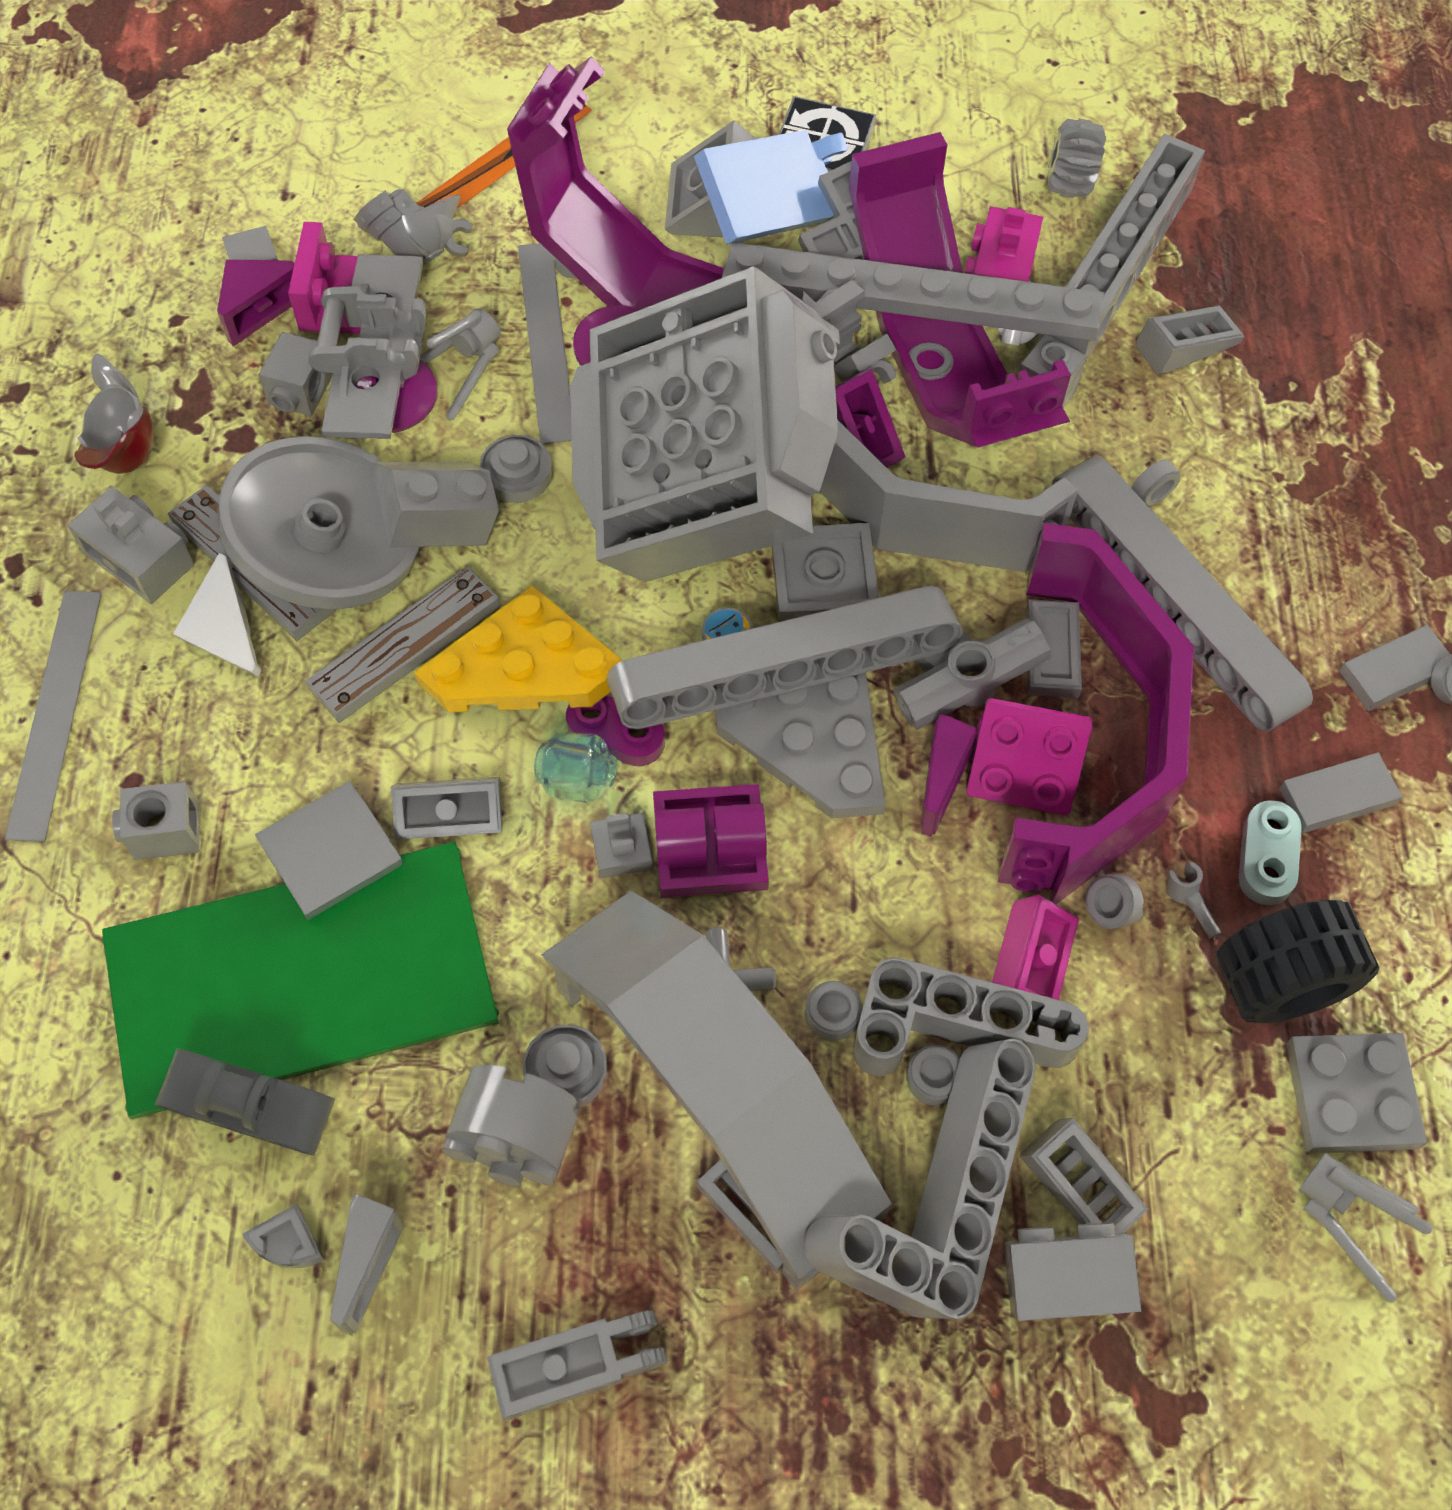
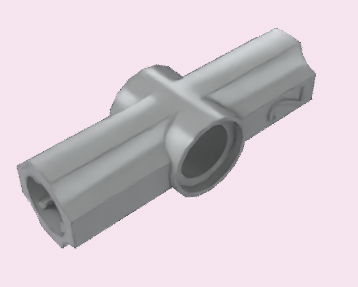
M1026 618L983 642L965 641L959 643L951 650L947 661L895 688L894 696L909 725L918 730L937 720L940 714L946 715L963 705L979 706L985 704L987 699L994 696L996 687L1051 659V649L1037 623ZM970 671H978L981 673L976 676L964 675L965 673Z

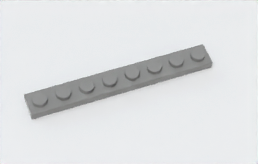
M732 242L722 278L755 266L800 300L803 299L804 291L815 302L825 292L831 289L836 290L853 279L865 291L864 298L856 303V308L1089 341H1096L1105 293Z

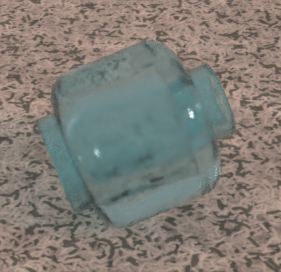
M566 731L553 734L547 743H542L538 748L534 763L535 778L539 784H542L546 794L554 799L591 803L601 797L606 787H611L614 784L617 775V760L614 755H610L607 743L598 735Z

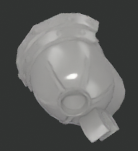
M397 189L389 195L386 190L362 207L353 219L359 228L369 232L377 241H383L395 255L422 257L423 265L442 254L444 248L453 256L465 257L468 247L456 244L453 241L452 234L457 231L471 233L473 224L468 220H453L461 195L447 197L424 208L417 205L403 189Z

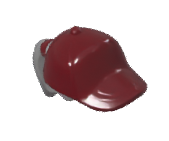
M95 354L92 358L91 373L94 382L101 391L94 397L85 411L82 434L77 437L81 444L74 456L76 461L86 468H101L116 474L133 472L146 461L153 447L154 428L147 407L141 405L138 395L129 380L102 355Z

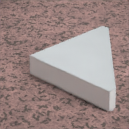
M219 553L173 634L179 639L258 677L262 670L256 660L250 638L252 633L243 600L239 596L232 571L233 564L225 555Z

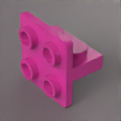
M987 699L984 712L980 714L976 730L978 733L967 784V795L1062 815L1070 814L1092 730V719L1087 716L1004 700Z

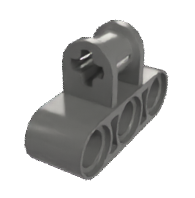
M176 1049L154 1105L237 1133L315 1156L335 1099L317 1091L197 1053Z

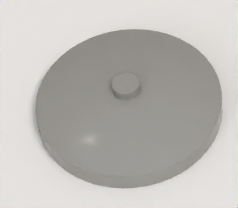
M301 436L266 443L247 453L233 466L225 478L221 489L217 510V524L222 544L235 566L258 587L273 596L297 605L319 609H345L376 601L393 591L406 578L415 562L419 547L389 546L372 470L373 462L383 461L359 447L342 441L322 437Z

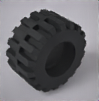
M1342 900L1312 901L1269 914L1238 930L1216 952V958L1241 1018L1251 1023L1285 1021L1331 1006L1361 990L1380 970L1351 904Z

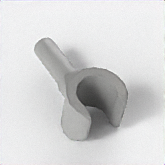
M1189 861L1186 863L1184 873L1189 883L1181 882L1171 869L1166 888L1168 896L1179 903H1187L1209 939L1220 935L1221 931L1199 893L1203 879L1201 868L1194 862Z

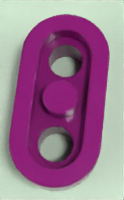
M606 695L592 707L570 708V705L567 707L566 722L569 735L580 745L632 766L649 765L655 762L663 753L665 747L663 725L658 724L640 728L646 731L647 734L642 738L632 737L630 733L637 729L628 728L622 724L615 702L610 696ZM588 711L600 713L598 717L593 719L583 716Z

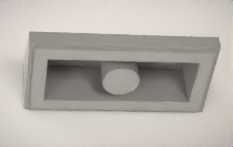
M500 777L397 783L391 786L395 840L502 832Z

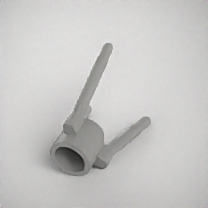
M474 309L464 319L429 338L427 345L430 349L420 355V360L427 364L454 346L465 357L480 356L446 414V418L450 421L455 419L489 361L499 353V349L494 342L500 338V328L494 318L482 309Z
M1325 1153L1298 1189L1310 1198V1201L1303 1210L1322 1223L1384 1299L1388 1302H1394L1397 1298L1396 1293L1329 1211L1334 1208L1343 1215L1358 1196L1423 1234H1430L1432 1226L1416 1216L1418 1214L1416 1205L1356 1174L1340 1161Z

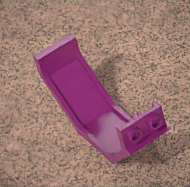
M592 56L576 68L568 64L560 72L549 62L507 128L531 235L607 306L627 305L644 309L721 279L724 268L673 251L665 246L585 167L574 115L582 110L583 104L589 98L583 90L599 80L605 73V70Z
M941 132L852 154L849 191L864 260L963 273L944 187L943 172L948 145ZM876 311L879 329L882 335L888 334L896 348V351L891 354L927 428L979 448L1070 422L1062 406L1071 373L1063 359L1053 362L1051 372L1029 377L1027 371L1023 370L1018 372L1016 378L1014 373L1007 374L981 325ZM926 342L937 343L946 347L953 356L951 371L940 379L927 380L920 378L909 355V351L913 347ZM926 350L917 356L918 364L926 369H937L944 363L943 357L936 351Z
M1044 523L1028 576L1026 595L1059 599L1067 602H1079V611L1145 693L1149 703L1144 787L1099 822L1088 827H1075L1015 818L1013 834L1011 837H1008L1004 859H1001L999 863L998 882L1011 884L1013 888L1023 892H1038L1042 889L1051 890L1050 901L1058 904L1163 825L1178 797L1188 774L1194 645L1096 530Z

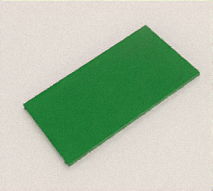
M456 841L399 855L402 859V866L308 921L286 884H281L102 929L103 936L101 940L105 949L126 1099L125 1110L128 1117L132 1120L166 1111V1109L154 1104L176 1049L197 1053L266 1076L284 1080L498 1024L499 1010L494 1005L460 861L461 851L457 848Z

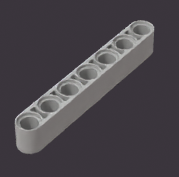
M1098 455L1092 456L1053 479L1052 485L1065 477L1078 489L1070 519L1078 528L1093 529L1100 534L1194 645L1193 658L1257 729L1263 732H1270L1312 704V690L1303 675L1104 458Z
M926 586L630 658L613 666L608 672L606 680L622 724L628 728L640 729L941 654L953 648L961 640L963 630L944 592L939 587Z

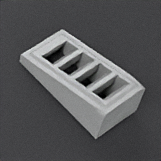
M1214 306L1148 318L1136 341V347L1157 374L1179 369L1238 345L1245 336L1221 306ZM1206 325H1209L1215 334H1212Z
M1074 1118L1059 1119L1054 1122L1019 1155L1034 1175L1080 1224L1111 1222L1114 1223L1115 1233H1124L1148 1210ZM1065 1143L1070 1150L1053 1164L1049 1156ZM1082 1161L1087 1168L1069 1183L1064 1176ZM1099 1179L1105 1186L1085 1203L1081 1195ZM1116 1196L1122 1204L1106 1220L1101 1222L1096 1214Z
M354 1194L350 1204L330 1321L341 1332L351 1336L353 1333L356 1334L404 1228L403 1221L394 1208Z

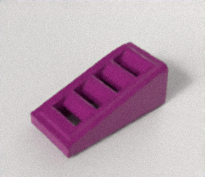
M943 714L938 716L933 732L921 819V833L930 837L932 834L935 835L970 760L978 733L976 732V727Z

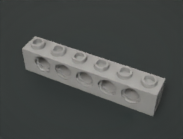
M1163 134L1066 287L1105 292L1096 341L1050 335L1087 355L1085 362L1193 190L1205 150Z

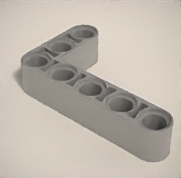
M1013 1038L969 1046L963 1051L959 1059L912 1236L910 1237L865 1215L819 1218L810 1225L805 1235L804 1243L806 1257L815 1269L913 1317L961 1319L967 1317L974 1310L979 1298L1035 1074L1034 1057L1026 1044Z

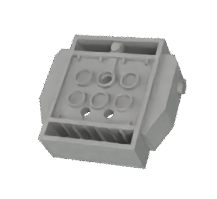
M755 266L590 329L591 362L577 367L570 385L572 478L576 492L593 528L596 530V561L641 581L648 582L813 534L811 495L820 492L838 435L833 359L836 358L837 348L840 347L839 330L821 318L820 313ZM712 458L710 465L707 467L709 460Z

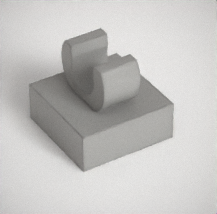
M885 334L835 364L834 370L841 382H844L867 369H873V372L880 376L883 384H886L895 379L896 374L893 366L881 359L896 351V348L888 334Z
M627 812L606 816L604 820L590 822L600 879L653 869L643 813L628 815Z

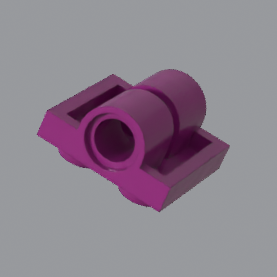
M759 784L653 791L660 898L768 890L766 825L763 803H761Z

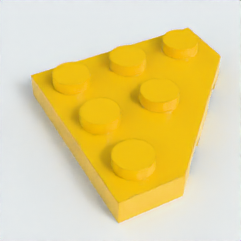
M530 586L413 673L418 685L447 712H469L470 705L497 704L498 710L540 709L541 702L565 701L569 702L570 708L592 707L611 692L606 680L607 674L613 666L623 660L534 586Z

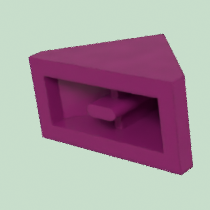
M226 259L217 312L227 341L233 347L292 307L288 291L295 264L293 261Z
M867 369L835 386L837 420L886 468L906 458L873 369Z

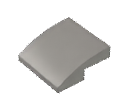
M350 781L255 834L307 921L403 865L402 859Z

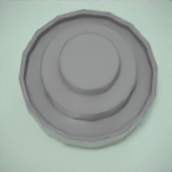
M510 435L499 438L490 444L481 456L480 467L490 471L496 498L504 502L521 503L533 500L544 493L551 483L552 463L549 452L540 441L529 436Z
M556 1025L542 1031L530 1042L523 1057V1076L525 1077V1074L529 1073L561 1087L577 1100L575 1108H581L590 1104L601 1093L607 1079V1058L600 1041L588 1030L575 1025Z

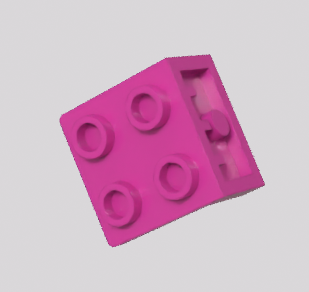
M303 222L288 291L299 331L320 332L325 309L321 304L324 290L331 287L352 286L358 256L335 255L334 245L332 242H327L322 222ZM343 314L339 333L360 334L361 327H349L346 314Z

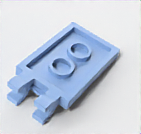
M807 130L706 148L696 154L694 159L726 245L732 244V242L737 243L817 225L833 219L835 216L818 185L820 175L827 173L825 165L832 161L831 156L842 154L848 150L843 134L829 135L811 143Z

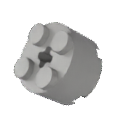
M478 1065L473 1067L446 1133V1141L442 1152L458 1161L475 1163L477 1161L489 1166L488 1176L506 1185L519 1187L523 1177L539 1184L553 1185L577 1121L580 1109L575 1108L577 1100L561 1087L529 1073H526L523 1082L504 1079L507 1067L497 1065Z

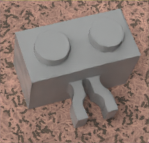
M112 486L68 524L83 554L151 605L194 566L186 547L189 540L178 526L171 521L163 524L154 517L151 509L135 495L127 498Z

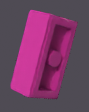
M1039 894L1014 902L992 983L1059 1000L1079 918Z

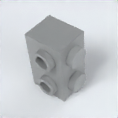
M1111 1222L1077 1225L1079 1236L1055 1238L1054 1227L1018 1229V1241H1004L1011 1316L1018 1321L1141 1312L1133 1236L1125 1233H1115L1114 1223Z

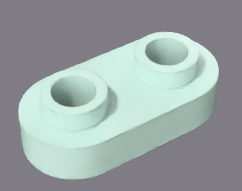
M1269 800L1254 806L1244 821L1242 829L1239 884L1248 898L1262 905H1276L1288 898L1298 882L1301 821L1297 813L1290 806L1282 802ZM1271 819L1278 822L1282 829L1272 828L1267 820ZM1263 867L1275 869L1279 878L1268 876Z

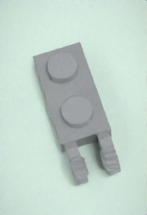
M642 1311L607 1323L604 1318L488 1356L487 1359L502 1419L507 1421L623 1383L622 1378L636 1376L667 1364L668 1359L663 1347L645 1349L635 1355L617 1360L611 1341L638 1336L648 1332L657 1325L654 1311Z

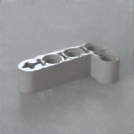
M890 958L879 963L871 975L855 1037L853 1055L856 1064L864 1072L875 1076L890 1074L899 1067L903 1059L910 1031H915L967 1046L1014 1038L1022 1041L1029 1047L1035 1064L1049 1068H1061L1069 1065L1076 1058L1089 1033V1023L1085 1014L1077 1006L1068 1002L906 959ZM888 983L897 984L906 991L907 996L899 1000L890 999L881 992L880 987ZM950 998L958 1003L961 1012L946 1014L936 1006L935 1000ZM995 1012L1008 1014L1014 1020L1016 1027L1002 1029L993 1023L990 1014ZM1031 1021L1036 1023L1031 1032L1034 1033L1033 1036L1026 1034ZM1053 1029L1062 1031L1061 1038L1065 1042L1055 1040V1031ZM874 1034H882L893 1042L895 1048L887 1052H878L868 1045L866 1039Z

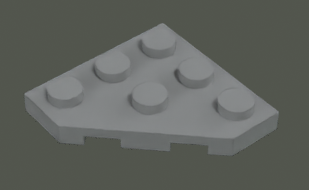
M866 672L714 710L716 730L720 737L732 746L736 743L758 759V765L789 788L792 785L814 800L815 807L831 819L884 814L886 805Z

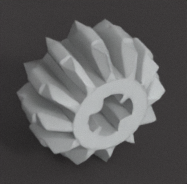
M1078 118V120L1067 119L1058 128L1048 165L1047 181L1050 192L1059 193L1063 197L1074 198L1075 196L1085 198L1094 190L1105 152L1106 136L1102 125L1094 124L1091 120Z

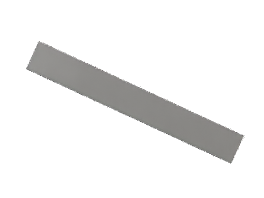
M540 243L518 245L541 444L572 441L570 388L553 255Z
M64 591L5 840L45 842L101 592Z

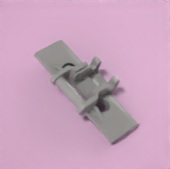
M358 255L352 286L331 287L324 290L321 304L325 309L316 347L310 351L308 359L309 365L314 370L323 373H333L321 431L323 437L391 439L400 387L403 388L404 380L417 374L425 332L427 309L424 301L417 298L424 262L422 257ZM343 314H346L349 327H361L360 337H350L346 345L337 346ZM373 376L379 379L378 383L369 389L355 387L356 382L363 377Z

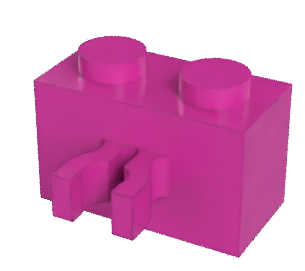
M990 206L986 225L979 223L976 225L971 251L979 253L977 258L968 257L965 274L1029 282L1043 216L1028 214L1026 210L1011 207L1003 209Z

